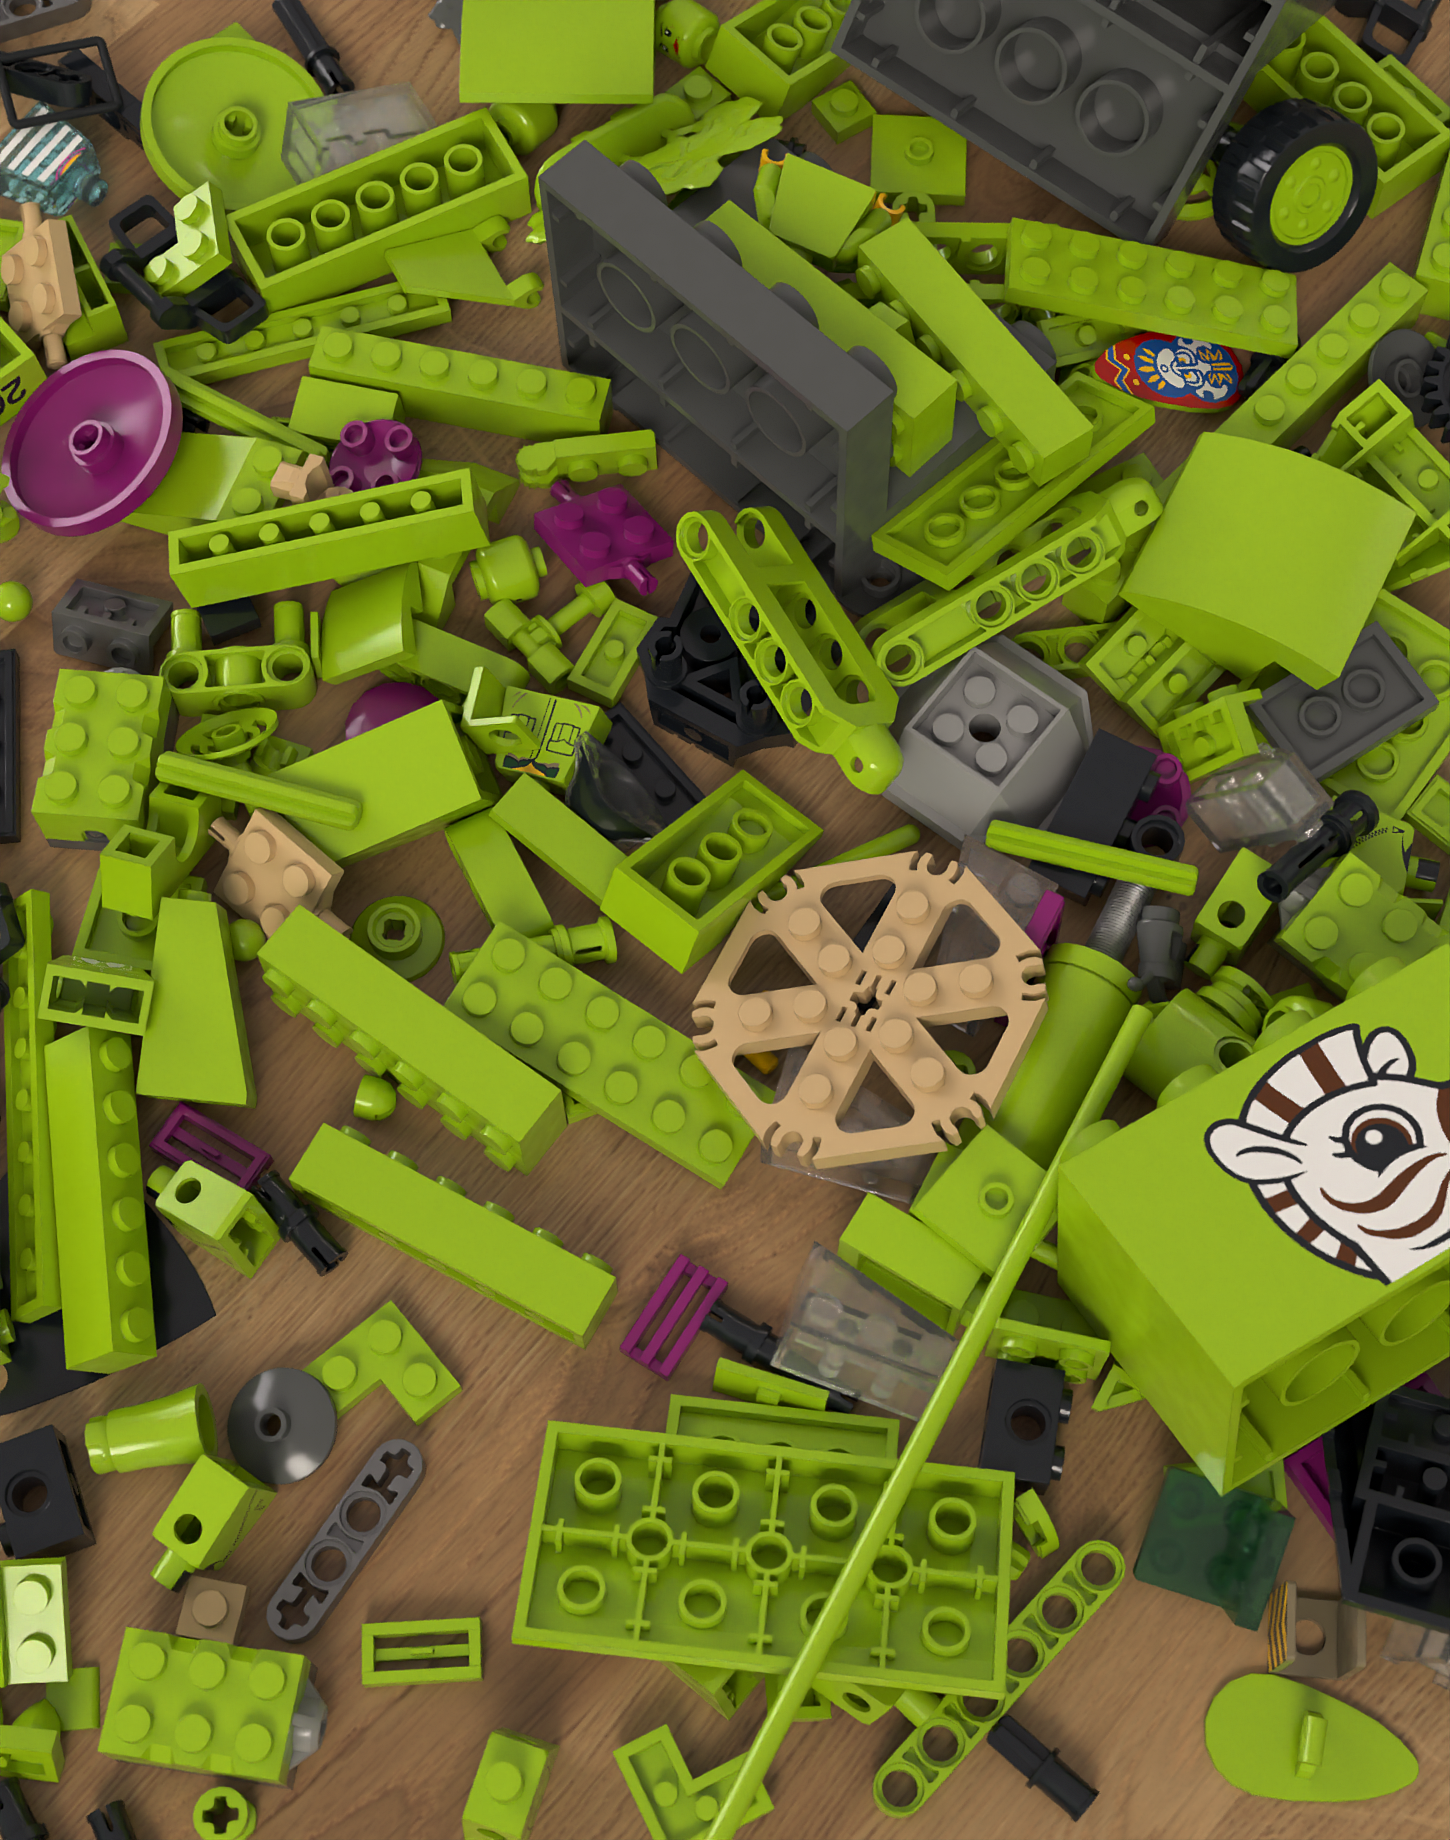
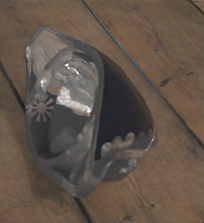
M584 731L574 740L576 765L574 775L565 792V806L624 854L639 842L647 843L668 827L645 786L622 760L587 731Z

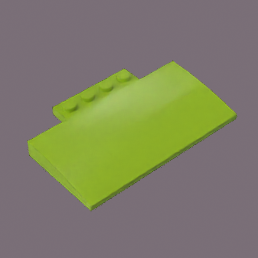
M671 1394L666 1433L548 1420L512 1631V1644L788 1675L899 1460L897 1459L900 1419ZM924 1463L815 1679L1004 1700L1015 1472Z

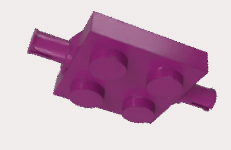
M562 479L561 484L559 481L555 482L551 487L550 493L560 504L534 513V530L585 587L605 580L624 578L629 579L643 596L647 595V591L649 594L654 592L658 586V580L646 568L652 563L673 556L674 540L621 483L582 496L577 494L567 480Z

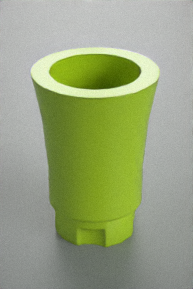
M202 1383L141 1404L110 1410L108 1415L90 1418L89 1423L85 1425V1443L89 1453L90 1464L97 1474L109 1473L115 1470L119 1473H126L152 1467L195 1464L202 1453L212 1456L218 1455L215 1415L209 1394Z

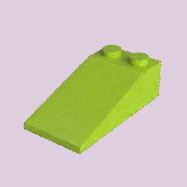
M762 0L720 26L705 68L739 98L749 96L763 102L756 112L760 117L782 116L783 120L802 109L851 66L850 63L830 51L851 0Z
M182 432L174 460L161 483L142 505L120 522L168 535L170 531L282 508L286 499L273 495L270 488L271 480L282 461L303 467L306 462L303 450L257 437Z
M743 769L616 865L599 910L683 974L715 948L736 926L749 901H751L754 907L759 902L757 894L762 890L767 894L779 882L780 878L822 837L824 830Z

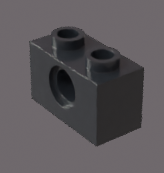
M996 1359L991 1374L977 1468L1015 1472V1491L1027 1492L1033 1488L1037 1495L1044 1496L1050 1485V1479L1060 1481L1064 1464L1065 1446L1055 1445L1058 1423L1068 1424L1073 1398V1390L1063 1388L1066 1370ZM1018 1416H1028L1034 1419L1040 1427L1041 1436L1034 1440L1019 1438L1012 1430L1011 1420Z
M51 1424L0 1443V1506L5 1521L0 1523V1543L8 1558L15 1556V1559L64 1557L96 1545L65 1436ZM37 1486H46L47 1498L44 1504L35 1511L24 1512L23 1501L26 1494Z

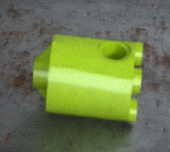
M1186 987L1171 1001L1152 1003L1149 1000L1143 1005V1007L1153 1013V1017L1123 1076L1158 1102L1163 1090L1181 1073L1201 1064H1209L1220 1073L1252 1055L1256 1040Z

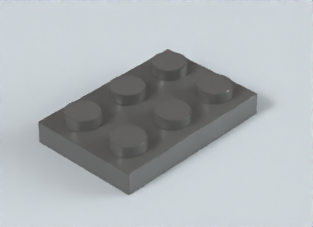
M1375 621L1361 630L1339 678L1316 690L1294 674H1290L1261 692L1263 699L1246 706L1245 710L1306 792L1435 711L1439 700L1381 625Z

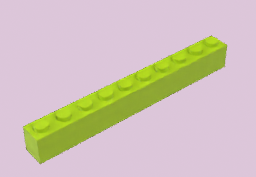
M1389 262L1214 433L1252 439L1289 449L1368 372L1371 352L1384 335L1399 329L1410 330L1416 324L1429 290ZM1186 460L1155 489L1162 506ZM1145 511L1139 512L1137 515H1142ZM1155 520L1127 537L1125 552L1116 563L1064 593L1061 604L1087 625L1113 622L1131 605L1128 601L1117 595ZM1090 553L1078 564L1083 563L1089 557Z

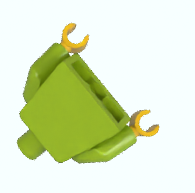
M765 148L761 152L759 173L753 188L758 223L810 264L832 271L839 261L851 262L858 257L859 245L897 224L906 207L903 204L898 210L887 208L884 205L887 198L885 193L879 194L874 205L876 189L797 156L786 153L785 159L777 162L768 158L769 149Z

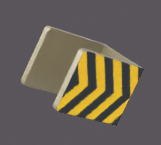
M1286 1580L1268 1596L1267 1674L1345 1681L1366 1667L1365 1610L1342 1604V1599L1334 1601L1296 1597V1581ZM1303 1620L1311 1621L1321 1629L1324 1636V1644L1317 1654L1304 1655L1296 1650L1297 1622Z

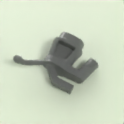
M1154 905L1142 907V921H1138L1136 924L1141 963H1138V977H1131L1127 985L1134 992L1141 991L1147 986L1149 1000L1152 1003L1171 1001L1167 999L1165 989H1181L1187 944L1182 942L1184 932L1183 927L1179 925L1180 912L1171 907Z

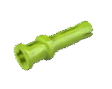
M608 916L599 917L597 923L566 928L563 924L554 925L552 929H549L548 935L529 938L572 966L604 960L608 965L617 962L616 939ZM481 947L449 952L450 969L455 986Z

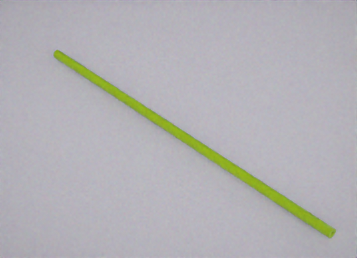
M1137 1004L1132 1005L703 1840L733 1839L1058 1203V1165L1063 1149L1080 1131L1100 1121L1153 1017V1013L1149 1009Z

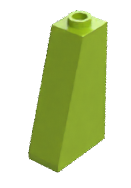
M179 890L178 898L161 897L151 977L155 982L145 1036H143L136 1094L152 1099L256 1109L257 1094L227 911L216 902H211L212 894L206 892Z

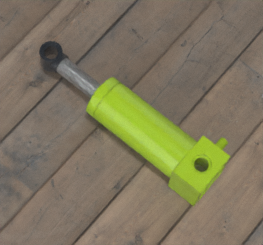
M1159 814L1149 815L1139 820L1134 826L1126 850L1179 862L1185 844L1184 832L1177 822L1167 816ZM1156 845L1163 849L1165 855H1152L1143 846ZM1117 880L1085 946L1065 942L1053 944L1047 950L1043 957L1046 975L1033 977L1030 985L1045 983L1049 997L1047 1001L1049 1009L995 1118H993L986 1107L978 1103L982 1109L986 1124L1045 1171H1048L1132 1005L1137 1004L1142 995V990L1134 992L1128 988V980L1131 977H1135V975L1124 967L1121 962L1135 936L1137 922L1142 921V907L1150 905L1154 894L1159 889ZM963 1118L958 1128L962 1143L956 1146L945 1142L948 1151L938 1152L909 1210L908 1215L922 1222L913 1214L915 1205L982 1130L971 1118ZM1043 1239L1030 1257L1058 1270V1245ZM985 1274L984 1280L990 1283L992 1278Z

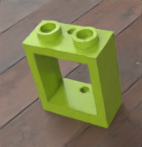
M870 1192L866 1195L839 1239L836 1271L951 1339L960 1324L965 1327L968 1326L989 1285L984 1280L986 1274L929 1226Z

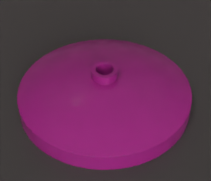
M114 349L94 352L61 367L31 394L17 414L8 433L2 456V474L10 477L9 485L4 490L12 506L37 528L53 535L65 537L82 536L101 531L130 515L145 502L161 483L178 450L183 427V411L180 396L175 385L151 360L128 350Z

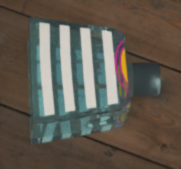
M39 101L24 118L55 113V111L46 103ZM66 120L24 129L13 128L0 142V196L21 204L37 202L41 205L40 210L55 217L64 215L78 199L92 207L100 205L105 199L108 192V184L105 180L99 178L101 168L94 147L84 135Z

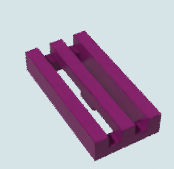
M180 1101L149 1144L154 1153L179 1168L188 1160H192L205 1167L169 1145L167 1142L172 1137L239 1178L240 1180L236 1185L248 1192L253 1185H258L257 1181L260 1179L263 1170H268L274 1162L270 1154L183 1101ZM185 1119L253 1162L247 1169L180 1128L179 1125Z
M680 1254L622 1342L620 1352L666 1381H669L701 1331L699 1329L705 1316L711 1315L712 1311H710V1308L718 1298L721 1299L728 1289V1282L720 1277L715 1278L709 1274V1270L700 1265L697 1267L690 1262L689 1258ZM684 1275L691 1278L645 1350L642 1351L638 1348L641 1340ZM700 1287H706L710 1291L665 1361L662 1363L655 1359Z

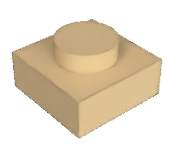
M191 1575L175 1634L183 1638L213 1640L237 1646L251 1589L246 1585Z

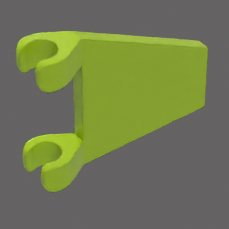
M500 215L486 219L473 229L385 250L384 257L405 293L506 305L523 309L535 308L541 302V297L537 291L544 289V283L538 274L534 272L524 274L506 285L486 252H499L507 246V240L503 234L510 232V226L504 217Z

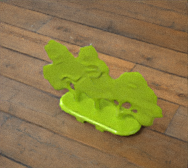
M661 93L654 96L653 104H637L631 109L625 107L611 115V120L591 132L585 130L573 137L571 144L554 153L543 163L536 176L534 189L536 204L540 211L533 214L527 225L532 227L533 231L527 236L525 242L538 245L546 242L538 176L583 140L589 142L618 167L627 160H634L642 164L659 182L665 196H669L683 189L697 190L710 187L724 169L717 162L718 159L741 151L751 150L774 138L783 128V126H780L783 122V117H761L750 120L763 102L749 96L742 97L737 101H727L712 106L697 123L688 103L675 94Z

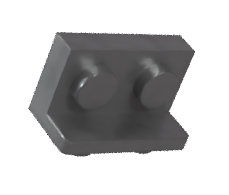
M77 578L52 610L54 651L57 654L111 668H129L141 675H150L154 669L153 647L171 623L173 602Z

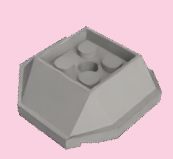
M1003 634L990 637L917 682L897 689L896 693L899 696L896 716L888 729L901 749L904 762L899 776L885 792L881 793L883 797L961 851H995L985 845L987 829L992 820H1000L1047 831L1094 739L1088 693L1085 689ZM986 732L992 735L995 740L980 742L973 738L972 734Z

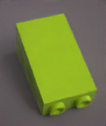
M443 699L268 775L278 780L355 799L362 804L359 824L351 831L278 813L341 868L436 833L491 806L494 807L503 797L487 754L460 728L463 707Z

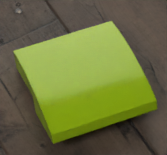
M417 562L397 565L331 591L324 613L321 634L322 680L324 682L337 685L416 656L412 615L423 611Z
M1132 606L1078 662L1105 693L1157 739H1159L1156 728L1175 720L1174 710L1195 703L1226 670V668L1135 606Z

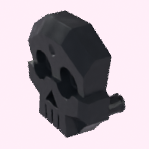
M691 572L670 618L658 617L636 648L638 663L646 681L647 697L653 724L672 735H678L679 739L689 744H695L696 748L707 754H713V757L731 767H734L737 758L761 749L783 746L794 748L798 742L793 737ZM809 599L806 603L805 614L807 621L813 626L816 619V609L813 602ZM752 605L749 612V622L752 629L756 632L760 622L759 614ZM706 635H715L719 638L714 643H707L702 640ZM834 640L831 646V657L838 667L842 660V649L839 643ZM778 647L775 653V664L778 670L784 671L786 665L783 650ZM804 689L801 696V705L804 712L809 716L812 711V698L809 692ZM729 693L730 699L725 697L724 694Z

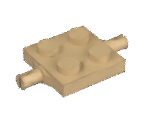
M26 202L19 206L24 228L23 238L2 255L1 277L7 286L9 297V324L30 350H36L41 345H44L46 367L48 369H60L68 364L63 344L64 334L69 325L82 316L66 221L47 219L42 222L41 205L37 202Z
M257 808L242 834L226 821L224 817L217 818L210 825L211 828L208 829V834L227 848L230 854L228 864L213 892L241 917L258 923L262 927L266 939H269L299 904L348 939L350 938L349 934L353 933V929L331 912L334 890L345 871L275 811Z

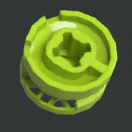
M1222 966L1210 978L1212 985L1202 986L1196 995L1257 1040L1258 1031H1262L1263 1020L1275 1004L1265 989L1252 977L1232 966Z

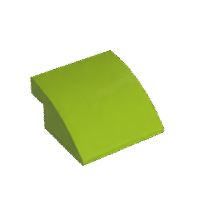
M463 0L459 76L460 103L653 104L656 62L655 0Z
M1203 432L1199 435L1163 505L1164 510L1162 514L1155 520L1117 595L1242 680L1275 661L1318 690L1340 677L1417 513L1367 482L1317 459L1252 439Z

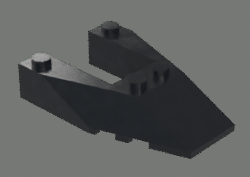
M1400 1386L1322 1434L1342 1604L1450 1635V1398Z

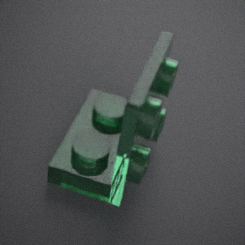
M1170 1466L1161 1485L1132 1573L1139 1581L1222 1607L1234 1625L1257 1632L1296 1518L1279 1500L1239 1487L1220 1496L1207 1477Z

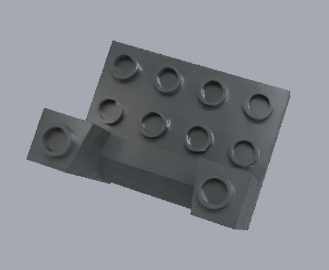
M851 0L830 51L1119 238L1157 246L1170 232L1256 74L1326 14L1337 0Z
M775 138L742 153L722 170L717 180L710 187L698 189L674 210L668 208L667 199L662 187L651 172L642 164L634 160H627L618 167L589 142L583 140L538 176L562 366L569 372L611 379L613 409L621 412L639 429H651L654 431L655 442L738 513L750 507L771 506L776 508L783 515L832 593L830 566L834 569V591L841 598L861 586V578L865 576L868 580L881 568V560L885 557L873 550L871 535L994 437L988 436L983 431L978 422L977 415L965 401L960 402L956 399L952 440L911 477H908L896 466L890 467V459L894 453L891 435L893 402L897 395V385L889 368L874 352L866 347L856 345L845 352L819 330V323L815 312L807 300L795 288L783 282H777L770 289L765 287L742 268L740 254L728 235L714 223L705 220L730 200L758 222L753 188L759 173L762 150L765 148L769 149L768 158L777 162L784 160L786 153L796 156ZM804 152L799 156L801 159L833 171L815 153ZM992 311L1054 381L1057 364L1056 354L1047 337L1029 322L1019 320L1010 325ZM758 520L755 527L765 535L764 526Z

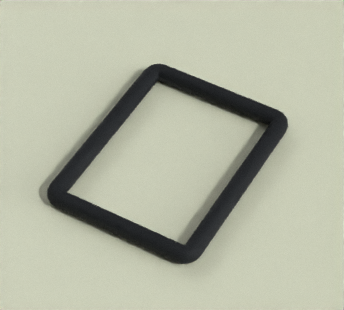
M93 36L0 54V93L8 122L14 129H24L116 111L122 107V96L106 42L102 37ZM97 46L113 101L18 120L3 67L4 63Z

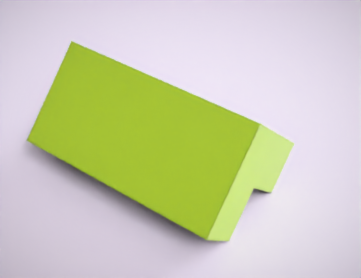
M70 214L57 220L66 221L82 313L81 317L69 325L63 338L65 350L72 362L82 356L108 350L128 342L129 339L118 307Z

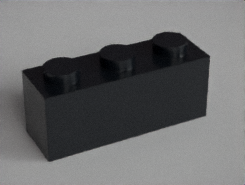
M1099 728L1047 832L1126 849L1132 830L1138 823L1131 819V816L1139 800L1149 803L1162 776L1154 771L1157 764V755ZM1033 859L1027 869L1029 880L1085 907L1092 894L1101 898L1111 879Z

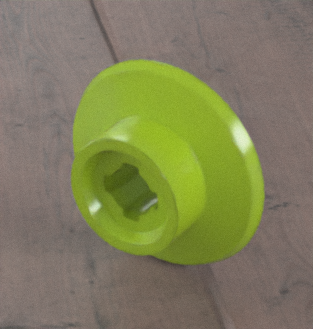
M390 896L370 904L359 914L352 926L353 933L350 934L349 939L405 980L412 982L426 975L439 961L444 950L445 931L438 914L425 902L409 896ZM391 929L401 931L405 929L404 938L400 941L397 939L387 940V932Z

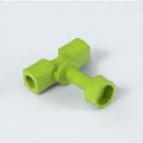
M605 581L588 587L578 582L575 585L577 597L547 620L541 615H536L529 620L510 599L504 598L485 613V626L508 651L517 648L528 659L529 673L553 696L568 686L567 678L574 668V665L559 650L563 646L559 636L590 612L600 618L608 611L615 596Z

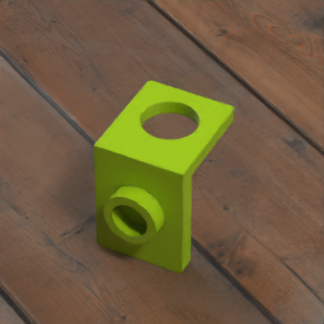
M486 666L475 667L468 696L463 704V717L460 728L485 754L539 750L541 741L517 716L502 717L506 688ZM499 731L512 732L519 738L505 739L499 737Z

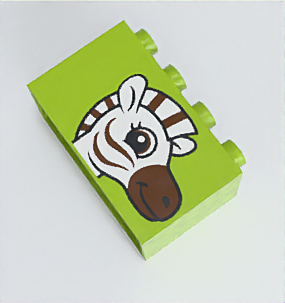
M1447 943L1408 966L1397 956H1390L1379 960L1367 968L1354 981L1347 993L1345 1002L1315 1019L1305 1010H1294L1286 1013L1271 1023L1261 1033L1254 1044L1252 1055L1220 1073L1209 1064L1197 1065L1186 1070L1163 1090L1158 1099L1156 1110L1122 1129L1113 1120L1098 1121L1074 1136L1060 1155L1058 1165V1284L1098 1337L1111 1342V1354L1220 1496L1230 1492L1450 1356V946Z

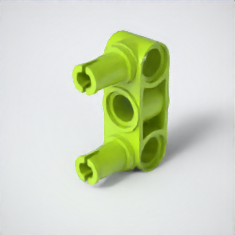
M281 601L274 605V643L272 645L253 647L229 646L213 650H202V617L199 611L190 608L173 611L171 613V651L167 653L165 661L160 666L159 676L165 677L179 714L186 717H200L202 713L220 715L252 707H264L274 711L302 708L309 704L316 696L317 683L311 660V648L305 643L303 605L296 601ZM300 673L294 680H281L287 674ZM186 681H196V683L189 688H178L182 683Z

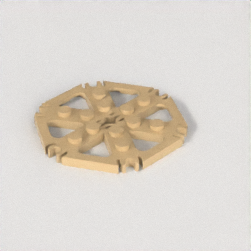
M918 851L794 870L798 882L804 886L798 889L796 882L791 877L785 875L780 878L787 893L781 900H771L763 890L757 894L758 900L765 914L755 909L751 901H749L692 1003L695 1008L692 1011V1019L696 1027H713L708 1034L693 1036V1044L696 1048L694 1051L701 1064L767 1151L771 1142L775 1155L782 1158L789 1144L802 1142L797 1157L801 1165L808 1167L813 1163L816 1170L948 1151L945 1141L936 1134L937 1131L943 1130L947 1140L958 1146L962 1143V1140L954 1125L959 1119L971 1118L980 1129L986 1126L982 1109L978 1103L986 1107L993 1118H995L1049 1009L1047 1004L1049 997L1045 983L1036 985L1026 984L1030 978L1046 975L1040 949L967 866H965L964 873L961 876L958 862L952 860L944 873L932 875L936 867L933 855L926 852L920 858ZM880 879L889 880L896 886L895 893L862 953L823 906V895L829 889L836 886ZM958 904L971 907L1000 940L998 951L991 957L922 968L953 908ZM767 934L776 937L813 983V985L748 995L735 994L730 988L731 981L752 943L758 937ZM872 997H876L879 1009H868L865 1015H861L857 1004L859 1002L867 1004ZM1007 1016L1009 1018L1008 1026L988 1066L982 1072L973 1075L961 1072L925 1029L927 1027ZM813 1045L788 1094L778 1103L767 1104L762 1102L734 1067L735 1057L739 1055ZM873 1061H875L915 1110L914 1116L907 1124L898 1127L856 1133L843 1132L839 1129V1126Z

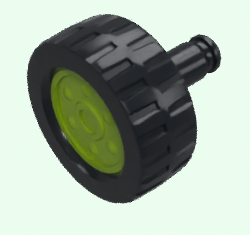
M1292 98L1276 102L1258 112L1240 130H1235L1234 127L1228 125L1210 157V160L1217 162L1219 165L1212 189V209L1215 223L1222 237L1232 247L1254 262L1270 270H1278L1285 273H1297L1313 269L1337 254L1350 241L1362 224L1371 206L1377 185L1378 160L1374 144L1366 130L1338 110L1309 98Z

